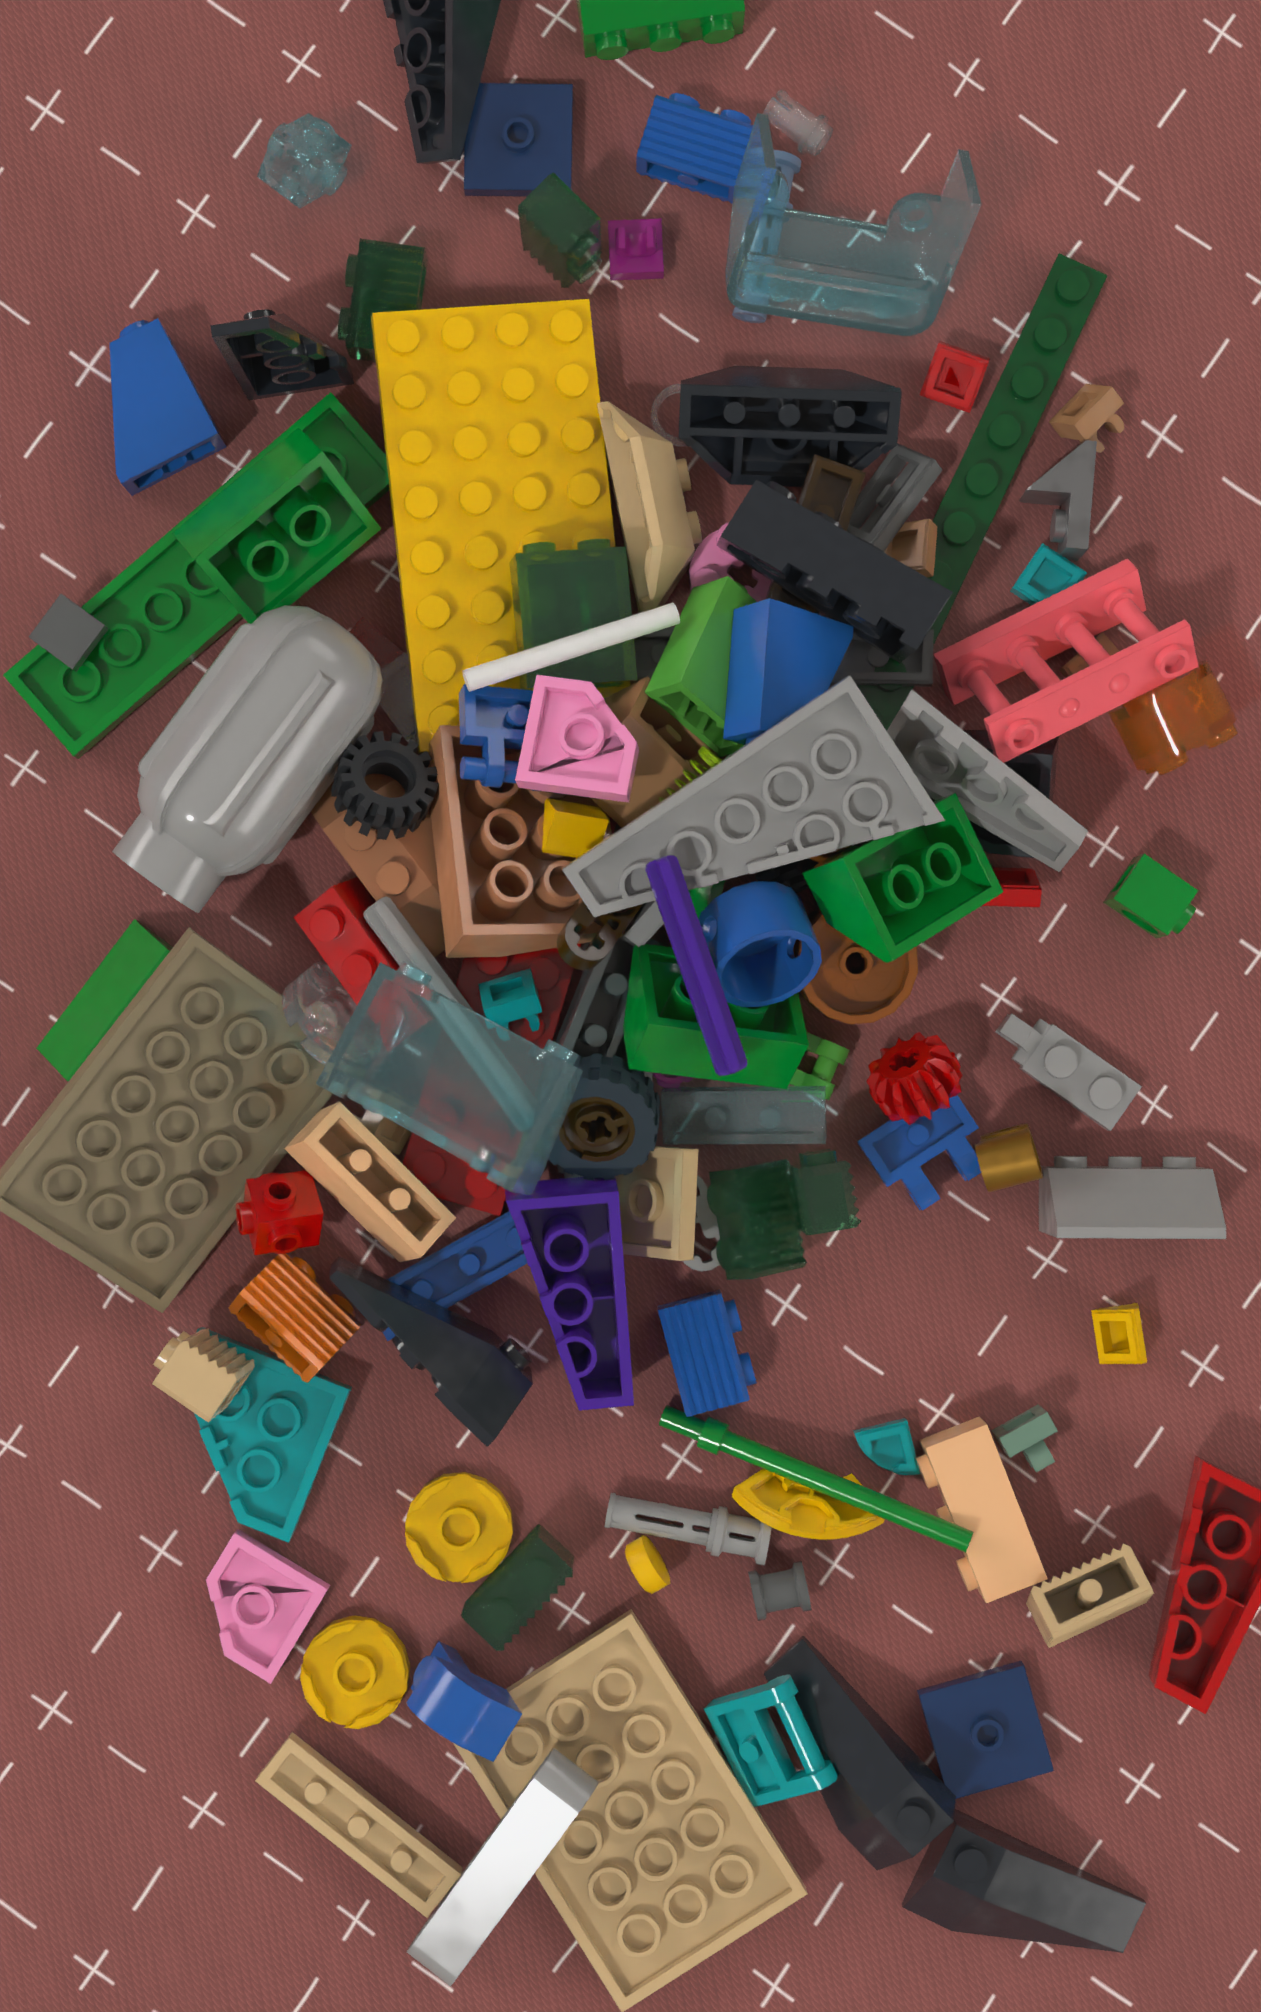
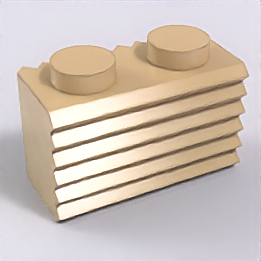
M209 1328L202 1329L193 1335L183 1331L177 1339L173 1337L166 1344L153 1365L161 1371L152 1384L209 1423L231 1403L255 1368L254 1359L246 1361L245 1353L237 1354L236 1347L228 1348L227 1341L219 1342L218 1334L210 1336Z
M1122 1544L1119 1550L1113 1548L1109 1555L1103 1553L1100 1559L1093 1558L1090 1564L1083 1562L1080 1569L1073 1567L1070 1574L1063 1571L1060 1578L1053 1576L1050 1583L1043 1581L1040 1588L1033 1585L1026 1604L1046 1645L1050 1648L1147 1603L1154 1592L1131 1546Z

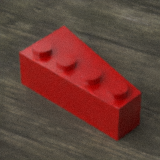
M1195 1455L1148 1676L1155 1688L1206 1714L1261 1604V1489Z

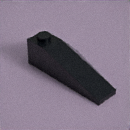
M383 0L387 18L395 19L400 40V44L393 49L396 64L406 69L410 90L407 92L404 103L416 161L419 164H433L460 160L501 0Z
M255 310L246 313L243 316L244 320L210 326L213 340L249 401L354 384L353 374L347 359L284 313L276 314L272 310Z
M338 1257L331 1264L329 1275L331 1281L374 1328L384 1332L389 1327L393 1331L395 1336L392 1338V1341L401 1353L399 1356L411 1369L417 1368L423 1371L426 1368L430 1372L434 1384L439 1389L434 1395L488 1447L496 1439L533 1385L531 1368L528 1366L532 1359L528 1353L512 1338L504 1342L492 1330Z
M804 1635L765 1670L764 1676L767 1682L782 1675H791L798 1690L794 1695L824 1760H831L838 1775L834 1783L821 1789L820 1792L838 1830L877 1871L913 1858L954 1822L956 1796Z

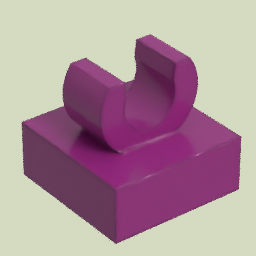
M662 218L608 221L610 281L664 279Z

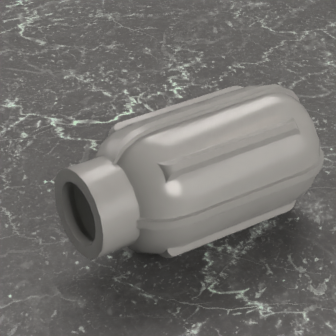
M284 605L264 612L252 624L245 623L241 625L139 762L138 772L141 777L137 797L141 813L112 852L158 888L197 913L202 910L226 876L246 873L262 863H272L333 782L345 749L350 743L354 746L358 737L364 734L367 736L374 725L373 716L381 701L382 684L380 665L374 659V656L348 630L331 618L309 607Z

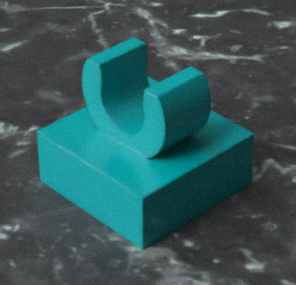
M531 968L478 984L483 1011L489 1028L497 1026L498 1032L504 1040L511 1039L508 1023L524 1017L529 1021L532 1032L539 1030L538 1013L542 1012Z

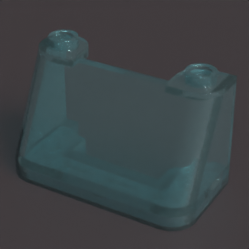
M402 961L398 970L380 962L316 1084L343 1098L346 1094L348 1098L363 1105V1108L370 1112L388 1118L466 1161L475 1170L489 1173L487 1179L510 1192L532 1195L544 1172L583 1073L582 1069L574 1065L579 1055L550 1039L542 1048L428 987L432 979L431 975Z

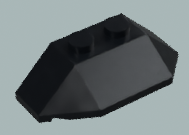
M731 366L681 380L678 438L688 447H691L713 470L731 485H753L758 480L765 485L769 481H773L781 486L803 487L814 455L862 471L881 454H886L896 447L902 391L901 388L843 369Z

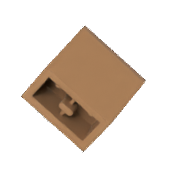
M648 676L604 698L608 707L620 723L625 725L637 741L639 747L629 803L591 798L621 828L660 803L659 797L665 799L669 797L667 788L678 791L680 788L675 783V778L688 784L690 781L682 773V769L690 771L697 777L701 774L691 765V759L697 761L708 770L711 768L698 754V750L702 746H705L718 756L715 751L645 693L651 680ZM696 765L703 773L706 772L704 769ZM688 774V776H689L692 780L695 779L694 777H692L691 775Z

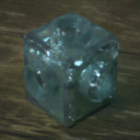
M308 113L289 124L284 122L275 129L268 141L267 152L257 177L301 209L324 194L331 196L339 189L347 175V168L343 165L352 145L336 134L334 128L328 122Z

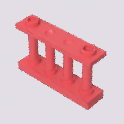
M1128 558L933 654L945 695L952 704L956 705L975 695L989 712L990 716L984 718V723L993 754L1003 763L1199 666L1191 626L1185 619L1160 631L1143 613L1147 609L1138 569ZM1122 623L1139 642L1110 656L1094 636ZM1073 647L1089 667L1060 680L1045 660ZM1024 671L1040 691L1011 705L996 685Z

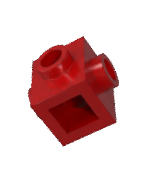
M306 1170L283 1174L267 1173L257 1178L246 1179L244 1202L236 1203V1219L240 1234H249L254 1255L267 1253L286 1254L297 1248L319 1245L324 1212L314 1179Z

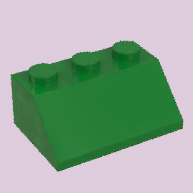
M576 0L585 58L597 56L601 60H614L625 56L628 51L650 48L655 52H666L678 48L684 42L703 40L708 44H718L732 39L736 34H743L744 0Z
M297 428L172 534L247 623L252 624L264 612L293 604L380 531L381 527L324 452L301 429Z
M956 793L933 801L945 821L897 832L884 838L850 845L802 873L827 924L885 963L894 961L1003 893L1001 885Z
M136 919L132 921L36 1048L67 1082L173 948Z
M644 944L640 947L635 945L623 1024L629 1070L787 1089L809 1046L799 994L796 993L784 1001L763 1007H740L728 1003L748 1062L747 1066L739 1072L718 1076L713 1067L673 948Z

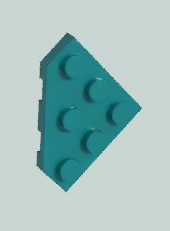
M200 1327L197 1329V1332L206 1328ZM209 1330L210 1336L218 1334L219 1342L227 1341L228 1348L236 1347L237 1354L245 1353L246 1361L254 1359L255 1368L228 1407L209 1421V1423L195 1414L201 1428L199 1430L216 1472L219 1471L231 1499L229 1503L237 1522L289 1543L352 1387L319 1373L306 1383L302 1381L300 1375L294 1373L291 1367L286 1366L284 1360Z

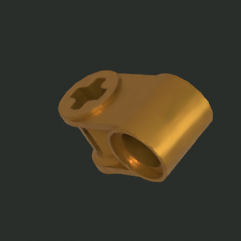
M1027 1123L980 1136L981 1140L979 1143L975 1144L980 1170L988 1192L1043 1178L1037 1150Z

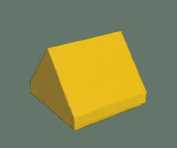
M547 798L544 803L542 852L578 858L603 841L609 819L600 807Z
M1138 1303L1091 1310L1099 1364L1147 1363Z

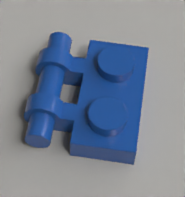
M466 684L463 685L459 692L460 744L482 746V758L463 756L460 763L461 779L480 780L481 785L484 787L500 788L502 783L517 784L515 778L519 761L505 760L504 748L522 749L533 694L532 690L486 686L469 692Z

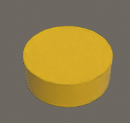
M643 1535L626 1545L625 1555L636 1580L646 1592L653 1594L670 1584V1576L658 1550L647 1536Z

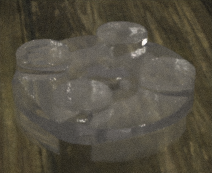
M316 962L285 987L282 995L285 1018L290 1027L298 1022L301 1030L307 1036L300 1044L318 1062L336 1071H348L355 1065L358 1067L379 1051L380 1037L327 964Z

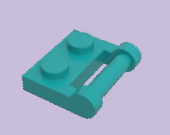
M789 1674L777 1677L760 1686L715 1698L704 1708L736 1779L754 1807L824 1789L838 1778L831 1760H824L794 1695L798 1690ZM775 1705L804 1770L796 1771L767 1707Z

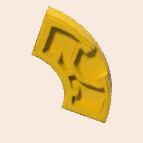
M765 1469L758 1471L735 1486L732 1493V1498L759 1521L776 1530L803 1538L819 1540L848 1538L872 1530L885 1521L881 1517ZM852 1473L843 1477L862 1485Z

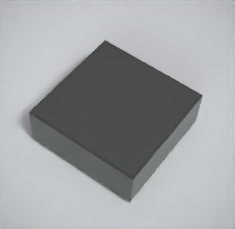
M60 594L29 635V638L77 672L109 628L63 594Z

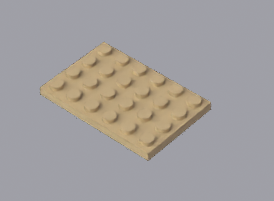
M632 1609L506 1688L522 1712V1716L494 1762L454 1744L500 1819L511 1807L553 1748L599 1782L584 1807L542 1862L535 1875L621 2012L626 2011L808 1894L802 1879L757 1808L749 1800L729 1763Z

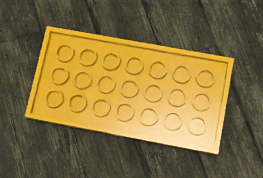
M589 299L372 313L371 322L417 743L419 744L418 754H422L425 751L429 752V743L440 725L460 726L459 692L465 684L462 670L623 619L605 443L597 403H600ZM626 641L489 686L533 691L536 675L590 681L603 698H606L630 686Z

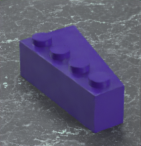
M583 1177L505 1183L506 1202L520 1237L528 1266H530L545 1315L553 1332L578 1410L634 1406L620 1202L616 1178L611 1180H604V1178L588 1180L583 1179Z

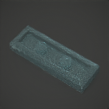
M766 1086L663 1087L661 1091L663 1144H826L827 1141L826 1086H788L787 1089Z

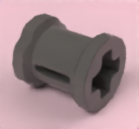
M802 1561L793 1562L791 1569L760 1575L756 1570L748 1571L758 1621L766 1620L767 1614L795 1607H800L803 1612L812 1610Z

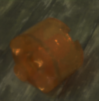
M1207 660L1199 661V667L1191 670V673L1178 679L1177 677L1122 704V707L1114 708L1107 712L1138 771L1145 770L1147 775L1156 771L1159 775L1166 774L1189 761L1186 754L1187 751L1204 745L1210 749L1230 740L1238 734L1234 726L1237 717Z

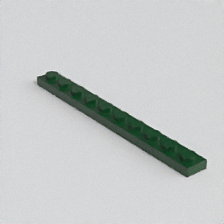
M1060 253L1051 268L933 519V523L938 527L934 576L927 578L953 592L930 630H934L933 646L1108 276ZM889 658L885 666L875 668L874 672H907L902 662L899 663L892 658ZM903 684L857 685L886 731L910 691L914 688V686H902Z

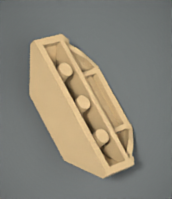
M606 401L597 403L637 608L638 612L641 613L663 606L688 570L694 557V544L702 543V534L697 512L686 511L683 492L691 490L686 459L676 460L673 444Z

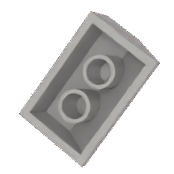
M1054 1156V1166H1041L1043 1178L1039 1179V1231L1056 1238L1226 1239V1224L1214 1171L1209 1168L1196 1167V1157L1166 1156L1163 1157V1167H1142V1157L1108 1156V1166H1087V1156Z

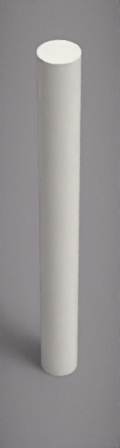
M672 602L462 670L463 678L468 691L471 692L680 624L679 613L676 605Z

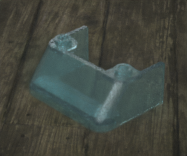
M757 113L734 186L725 271L727 296L735 307L744 311L899 336H913L925 331L936 318L982 205L969 151L958 149L940 196L927 193H913L904 196L892 207L886 225L786 208L789 199L788 181L785 175L776 168L768 115Z

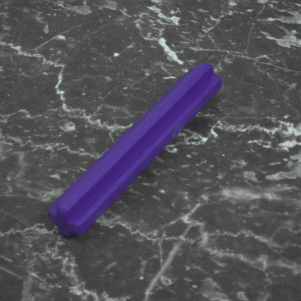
M667 855L650 861L646 864L645 871L715 1072L718 1076L739 1072L747 1066L748 1061L678 859L675 855Z

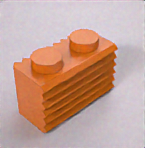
M278 1254L237 1295L228 1308L232 1314L237 1316L239 1321L245 1324L247 1329L252 1330L254 1335L261 1339L263 1344L269 1346L270 1351L275 1352L279 1359L284 1360L286 1366L291 1367L295 1374L300 1375L302 1381L308 1383L362 1325L355 1319V1310L345 1298L337 1294L330 1296L315 1281L316 1274L306 1261L299 1257L290 1258L287 1254Z

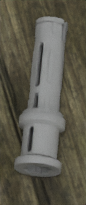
M615 1493L610 1494L604 1526L605 1528L613 1527L659 1538L706 1546V1552H711L710 1555L719 1557L722 1552L754 1558L756 1564L763 1566L767 1557L772 1527L758 1519L729 1514L727 1507L719 1506L718 1509L713 1508L712 1513L665 1503L618 1496ZM640 1514L655 1518L683 1523V1525L680 1526L649 1519L638 1518L636 1515ZM697 1525L709 1528V1531L695 1529L692 1526ZM732 1532V1533H737V1534H742V1535H748V1536H753L754 1538H753V1539H748V1538H743V1537H738V1536L729 1535V1533Z

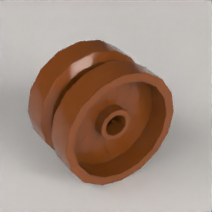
M820 908L811 912L808 918L820 945L822 962L816 976L799 994L825 1016L847 1024L874 1023L894 1013L911 994L918 974L917 947H914L894 961L885 963L827 924ZM799 939L795 941L793 949L796 958L800 956L802 941ZM855 953L862 956V963L860 968L852 966L851 973L846 968V959L850 954Z

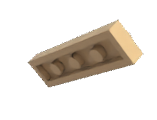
M293 1732L255 1780L426 1918L429 1917L462 1874L463 1867Z

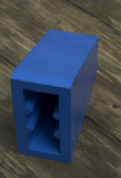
M158 318L151 322L141 320L130 324L120 332V338L109 343L116 475L131 496L227 447L175 346Z
M771 598L734 609L723 739L746 745L828 690L853 638V626Z

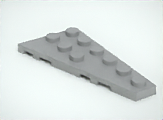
M848 675L563 867L562 871L592 915L597 917L655 901L656 899L645 867L650 861L667 855H675L677 857L687 888L690 890L717 884L719 881L748 873L753 874L836 851V849L868 840L884 838L915 827L942 822L945 819L852 677Z

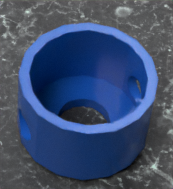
M754 881L736 886L714 898L700 914L699 922L728 1003L740 1007H763L778 1003L800 992L816 976L822 962L820 945L801 898L791 887L777 882ZM799 939L802 941L800 956L796 958L793 949L795 941Z

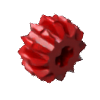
M918 1032L907 1041L898 1037L895 1046L881 1048V1058L872 1061L868 1065L871 1073L866 1080L869 1086V1093L882 1112L892 1122L903 1119L911 1125L921 1116L931 1120L933 1112L939 1108H950L949 1098L957 1096L962 1092L959 1084L960 1079L963 1077L960 1071L961 1065L954 1052L949 1050L946 1043L942 1042L938 1035L925 1038L921 1032Z

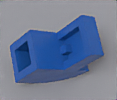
M438 1641L430 1656L424 1657L418 1664L414 1673L413 1684L410 1687L413 1692L406 1702L410 1710L435 1732L454 1744L492 1762L496 1759L522 1716V1712L507 1689L471 1673L458 1651Z

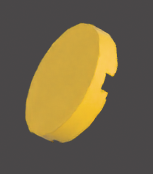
M467 1472L443 1474L425 1484L412 1500L405 1521L406 1546L415 1563L432 1578L445 1582L447 1580L461 1583L475 1582L492 1573L507 1555L513 1535L511 1508L503 1493L486 1478Z
M349 1616L332 1621L315 1634L303 1657L300 1681L305 1699L319 1717L330 1723L333 1721L336 1724L345 1725L344 1728L361 1729L379 1724L396 1710L408 1687L410 1663L405 1645L392 1628L374 1618Z

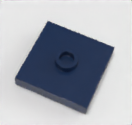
M479 84L464 143L465 196L572 197L573 84Z
M1022 1661L917 1690L942 1781L956 1796V1799L1054 1771Z

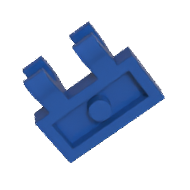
M958 1095L949 1098L950 1108H939L933 1112L931 1120L921 1116L911 1125L903 1119L893 1122L889 1120L857 1141L885 1187H889L900 1179L917 1208L922 1211L941 1199L920 1168L921 1165L946 1150L964 1181H969L981 1173L977 1154L966 1139V1136L979 1127Z

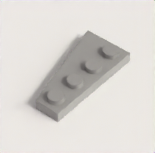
M910 691L887 732L928 795L934 800H938L956 793L970 821L1060 872L1079 849L1088 830L915 691Z

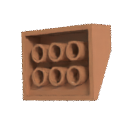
M440 725L429 743V752L427 753L432 758L428 767L436 766L438 774L435 782L438 783V788L431 803L430 812L446 958L502 957L557 948L558 935L582 902V898L562 871L563 867L577 858L542 852L544 803L547 798L599 806L590 797L532 791L519 788L515 783H502L500 788L484 787L481 785L480 780L461 779L460 763L462 757L482 758V746L460 744V726ZM504 748L505 760L519 761L521 750ZM602 809L609 819L603 839L605 840L612 835L610 816ZM622 910L615 911L614 913H622ZM593 921L580 936L577 944L591 942L602 926Z

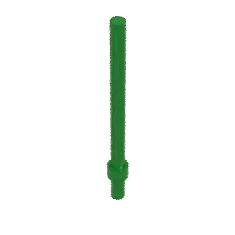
M666 1405L661 1415L659 1426L698 1441L697 1447L715 1455L722 1451L965 1553L968 1549L973 1531L728 1430L729 1424L712 1417H708L706 1421L695 1416L686 1417L685 1412Z

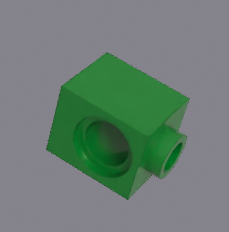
M1141 854L1131 860L1103 903L1157 939L1168 936L1171 931L1179 934L1196 910V907L1190 903L1199 890L1146 854Z

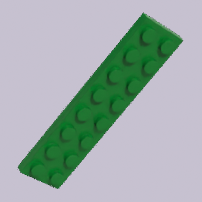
M331 392L81 607L109 629L77 672L40 645H37L3 674L73 757L77 759L82 757L242 618L241 614L172 534L175 530L297 428L301 429L324 452L366 509L371 507L390 490L385 453Z

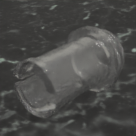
M779 90L776 93V97L779 100L774 96L771 98L763 112L762 119L798 144V152L803 155L809 152L811 155L817 156L826 146L833 133V128L827 124L828 118L823 114L818 117L790 97L785 90Z

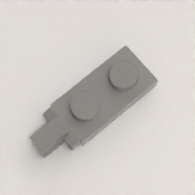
M1007 1014L995 1031L1018 1048L1011 1059L1020 1065V1070L1107 1131L1113 1129L1142 1087L1057 1026L1048 1024L1042 1019H1039L1032 1028L1015 1015Z

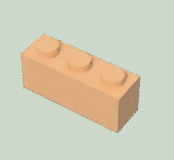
M341 1102L321 1109L284 1148L399 1262L421 1258L456 1219Z
M976 1417L920 1439L919 1441L925 1454L916 1458L920 1472L928 1489L935 1486L938 1487L945 1505L936 1509L938 1517L973 1531L966 1553L963 1552L965 1557L956 1560L968 1592L978 1589L984 1601L989 1603L1047 1580L1045 1570L988 1425L980 1417Z

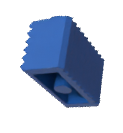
M673 93L669 96V99L656 95L637 151L636 172L641 176L647 175L651 179H658L661 182H668L671 185L688 188L692 192L698 191L702 195H709L712 198H719L721 201L738 204L758 144L760 127L751 125L752 121L748 116L735 110H722L719 115L700 109V104L697 100L684 94Z
M719 1289L657 1306L686 1417L750 1400L746 1386L757 1384L749 1353L738 1354L732 1333L743 1331L735 1300L723 1301L722 1293Z

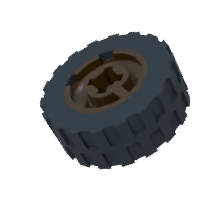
M591 1054L588 1057L580 1055L571 1058V1061L566 1064L561 1063L554 1069V1074L546 1078L539 1096L535 1134L539 1135L538 1144L541 1150L546 1151L548 1159L554 1165L558 1164L564 1168V1172L570 1175L577 1174L583 1176V1179L594 1180V1178H604V1180L615 1179V1176L621 1174L625 1176L632 1173L636 1166H642L648 1160V1154L654 1150L657 1141L660 1099L658 1092L655 1093L653 1089L654 1083L649 1076L645 1077L641 1071L629 1070L628 1063L624 1062L623 1058L614 1055L613 1057L602 1056V1054Z

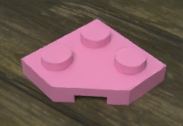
M536 675L515 778L518 787L629 803L639 754L637 741L625 725L620 723L592 682Z
M237 1529L206 1579L210 1599L214 1601L221 1630L219 1636L224 1656L271 1684L329 1589L330 1584Z

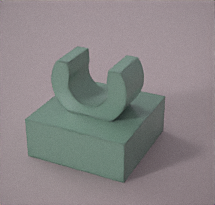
M1039 1404L991 1430L999 1446L1009 1458L1022 1451L1030 1467H1033L1035 1472L1055 1462L1043 1439L1056 1433L1058 1430L1048 1412Z

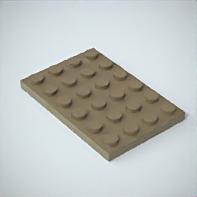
M189 927L1 1167L0 1211L163 1313L235 1221L236 1203L244 1202L246 1179L257 1178L273 1172L287 1154L284 1148L322 1109L363 1055L355 1047Z

